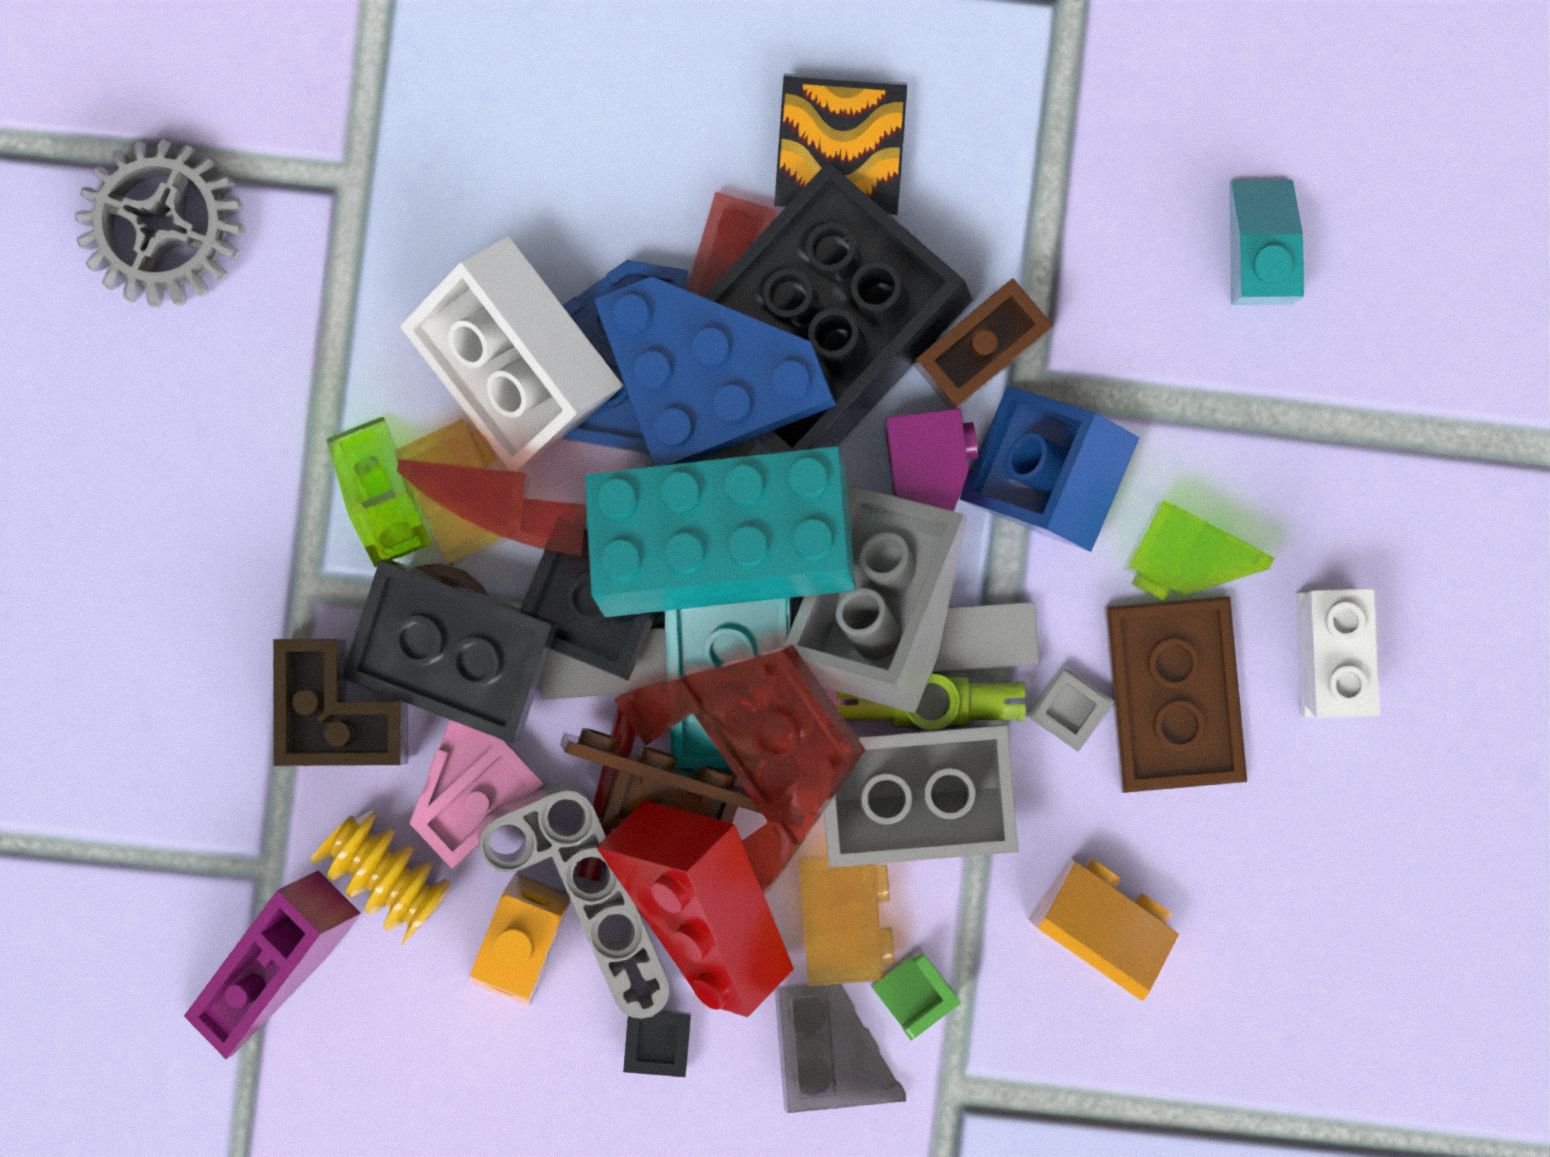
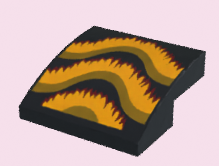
M784 73L774 206L786 207L820 169L829 162L888 214L898 215L907 82Z

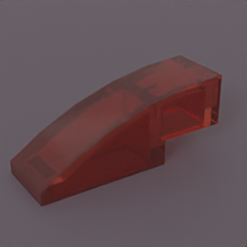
M398 459L397 472L424 495L467 522L504 539L542 551L585 557L588 530L586 505L528 499L530 476L526 472Z

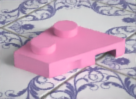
M450 720L440 747L436 751L422 794L419 796L409 824L445 863L453 869L479 845L478 829L485 815L498 807L539 790L545 782L507 741Z

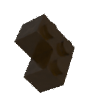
M273 639V766L408 764V703L346 702V679L341 678L346 665V640Z

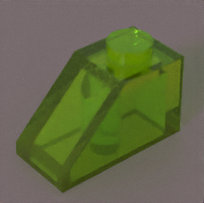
M384 416L326 439L348 516L374 567L378 566L379 560L402 558L416 550L431 545L432 540L421 505Z
M1163 499L1156 503L1123 569L1135 575L1131 583L1132 586L1158 600L1164 601L1168 593L1180 597L1268 570L1275 558Z

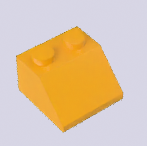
M1090 857L1084 867L1070 859L1028 920L1040 931L1143 1002L1151 991L1179 936V933L1166 925L1173 914L1143 893L1140 894L1135 903L1114 889L1121 878Z

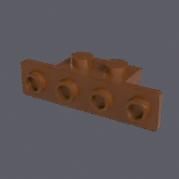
M582 727L580 736L566 732L563 733L560 745L565 753L616 769L599 818L602 826L615 829L643 801L733 823L737 808L741 807L792 824L804 825L807 814L799 805L793 803L795 794L783 788L760 783L756 792L734 785L736 775L713 766L701 764L698 773L675 767L678 758L672 754L647 746L641 747L639 755L616 748L618 742L616 737L594 729Z

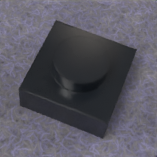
M661 1010L654 1016L643 1019L628 1016L623 1072L686 1078L691 1012Z

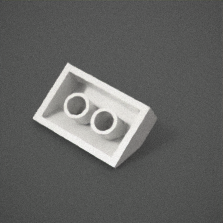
M509 236L461 261L399 326L512 475L520 471L592 416L623 386Z

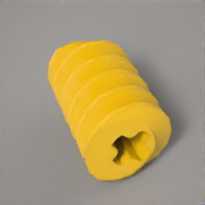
M371 810L358 818H355L353 815L349 816L325 840L311 857L310 861L313 864H317L332 856L334 859L327 877L331 881H336L351 874L352 877L345 893L350 898H354L369 890L371 893L364 911L368 915H372L387 907L389 911L382 927L386 932H391L404 924L408 926L401 942L402 946L442 904L451 882L444 878L428 886L425 882L432 864L426 861L410 869L407 864L414 850L410 844L391 852L389 846L395 834V830L392 827L376 835L370 832L377 816L375 811Z

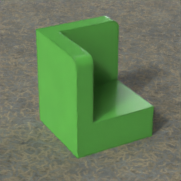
M920 947L871 984L873 990L901 1025L910 1041L914 1040L961 1004L958 996Z

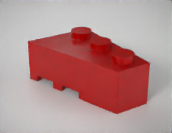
M643 801L596 847L702 1004L714 1010L721 1009L748 1018L794 970L735 824Z

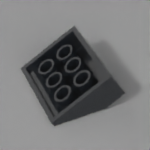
M829 162L820 169L703 296L708 300L808 340L816 350L836 405L756 437L772 453L839 446L914 365L916 358L924 353L973 301L967 284L960 275Z

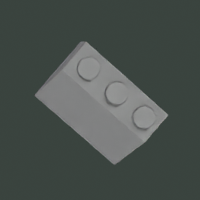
M1008 725L817 740L829 868L1019 852Z

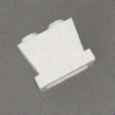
M1375 588L1314 590L1296 593L1301 717L1380 716Z

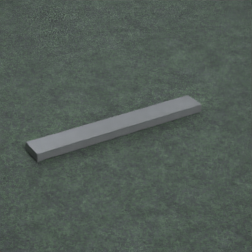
M1035 602L948 608L939 653L932 672L1040 664ZM651 629L649 631L629 681L550 650L541 675L543 700L668 691L666 630ZM795 673V682L802 681Z

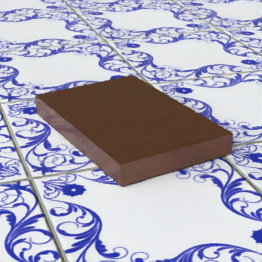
M1230 596L1104 607L1121 792L1129 793L1247 782Z

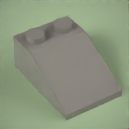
M850 485L848 499L856 591L804 596L781 654L802 682L916 713L938 657L967 519L964 514Z

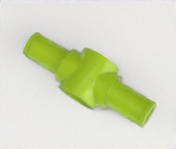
M931 674L927 684H937L943 688L948 699L947 709L944 714L933 720L923 719L917 712L912 713L837 692V699L858 700L857 705H837V723H843V721H893V727H919L936 730L944 727L969 726V720L1025 721L1026 704H1004V699L1025 698L1024 681L1012 683H969L968 677H944Z

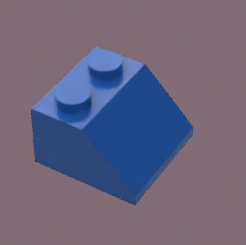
M1007 386L978 453V459L975 460L959 499L1048 538L1092 552L1140 437L1095 412Z

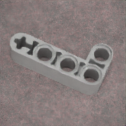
M568 782L551 784L498 807L485 815L479 824L477 836L482 857L487 864L497 871L510 873L522 870L552 856L615 1003L622 1012L634 1018L652 1017L661 1011L668 1001L670 991L668 979L636 905L596 848L606 836L591 801L584 790ZM564 799L576 801L582 807L581 818L577 824L571 828L560 829L549 823L548 813L553 804ZM503 825H514L525 834L524 842L514 853H498L489 845L490 836L494 830ZM597 857L607 865L606 874L602 880L589 886L576 882L572 876L576 864L583 858ZM620 914L631 920L630 931L620 941H605L598 936V927L607 916ZM634 956L642 977L645 980H649L647 982L649 992L643 996L637 997L636 992L633 989H629L631 981L622 961Z

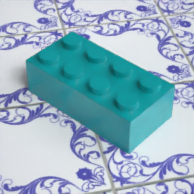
M838 446L585 474L591 592L593 599L605 617L856 591L847 474Z

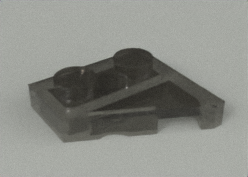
M830 980L779 985L775 989L785 1112L797 1113L906 1102V1092L903 1086L895 1079L879 1052V1046L869 1029L864 1027L855 1012L854 1004L839 981Z

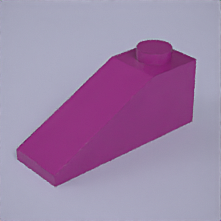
M961 408L886 417L884 426L893 496L954 511L969 471L967 460L978 459L974 422L963 423Z
M319 870L278 889L185 1013L184 1017L225 1060L232 1057L332 953L361 912Z

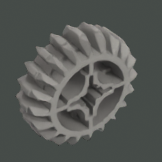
M163 138L158 144L156 157H153L149 145L143 140L137 141L134 148L135 161L131 162L118 149L112 153L113 161L119 168L116 172L111 174L100 165L94 168L93 174L104 183L99 192L91 187H83L81 189L80 195L95 205L93 211L80 210L75 213V220L86 226H93L92 231L77 237V243L83 249L99 248L86 261L87 267L93 272L109 267L102 280V285L109 290L118 288L126 281L123 288V298L127 301L135 303L141 297L146 287V299L149 306L153 308L161 307L164 301L165 289H168L170 298L175 305L183 306L187 300L185 285L190 284L199 296L205 297L209 294V288L202 277L208 271L220 281H224L228 277L226 270L216 263L221 254L231 260L239 259L240 250L225 242L227 236H244L246 227L240 222L227 220V217L241 212L244 209V204L239 198L229 197L222 199L223 196L232 190L235 182L229 175L219 176L212 180L219 167V163L212 156H208L196 165L198 149L191 144H186L175 159L174 143L169 139ZM169 175L167 183L160 182L154 195L148 199L137 201L127 197L124 198L128 191L138 183L152 177ZM189 181L196 184L205 199L208 209L207 232L198 229L186 220L184 211L188 197L184 195ZM171 209L166 216L174 221L173 223L177 227L187 232L182 234L172 229L170 231L159 229L154 238L150 237L156 231L135 214L140 213L150 218L152 215L163 217L166 210ZM115 215L132 223L136 230L137 236L133 250L137 252V256L132 267L121 255L115 241ZM187 246L199 249L190 260L175 269L164 272H152L154 264H161L166 253L174 247Z

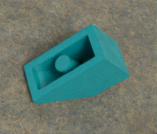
M1293 180L1230 181L1231 305L1295 304L1304 297L1303 230Z

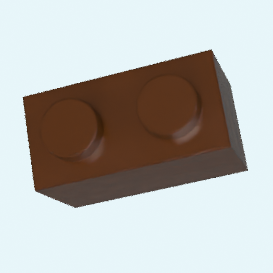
M1012 278L916 358L913 366L950 410L958 409L1048 334L1053 324L1015 279Z

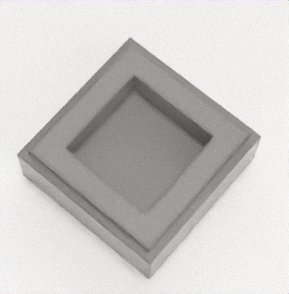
M1062 665L1029 711L1027 717L1079 752L1114 703V700Z

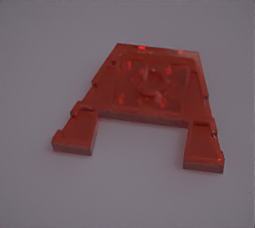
M793 644L637 687L614 699L645 746L655 742L694 714L767 821L765 825L742 840L763 894L771 890L866 750Z

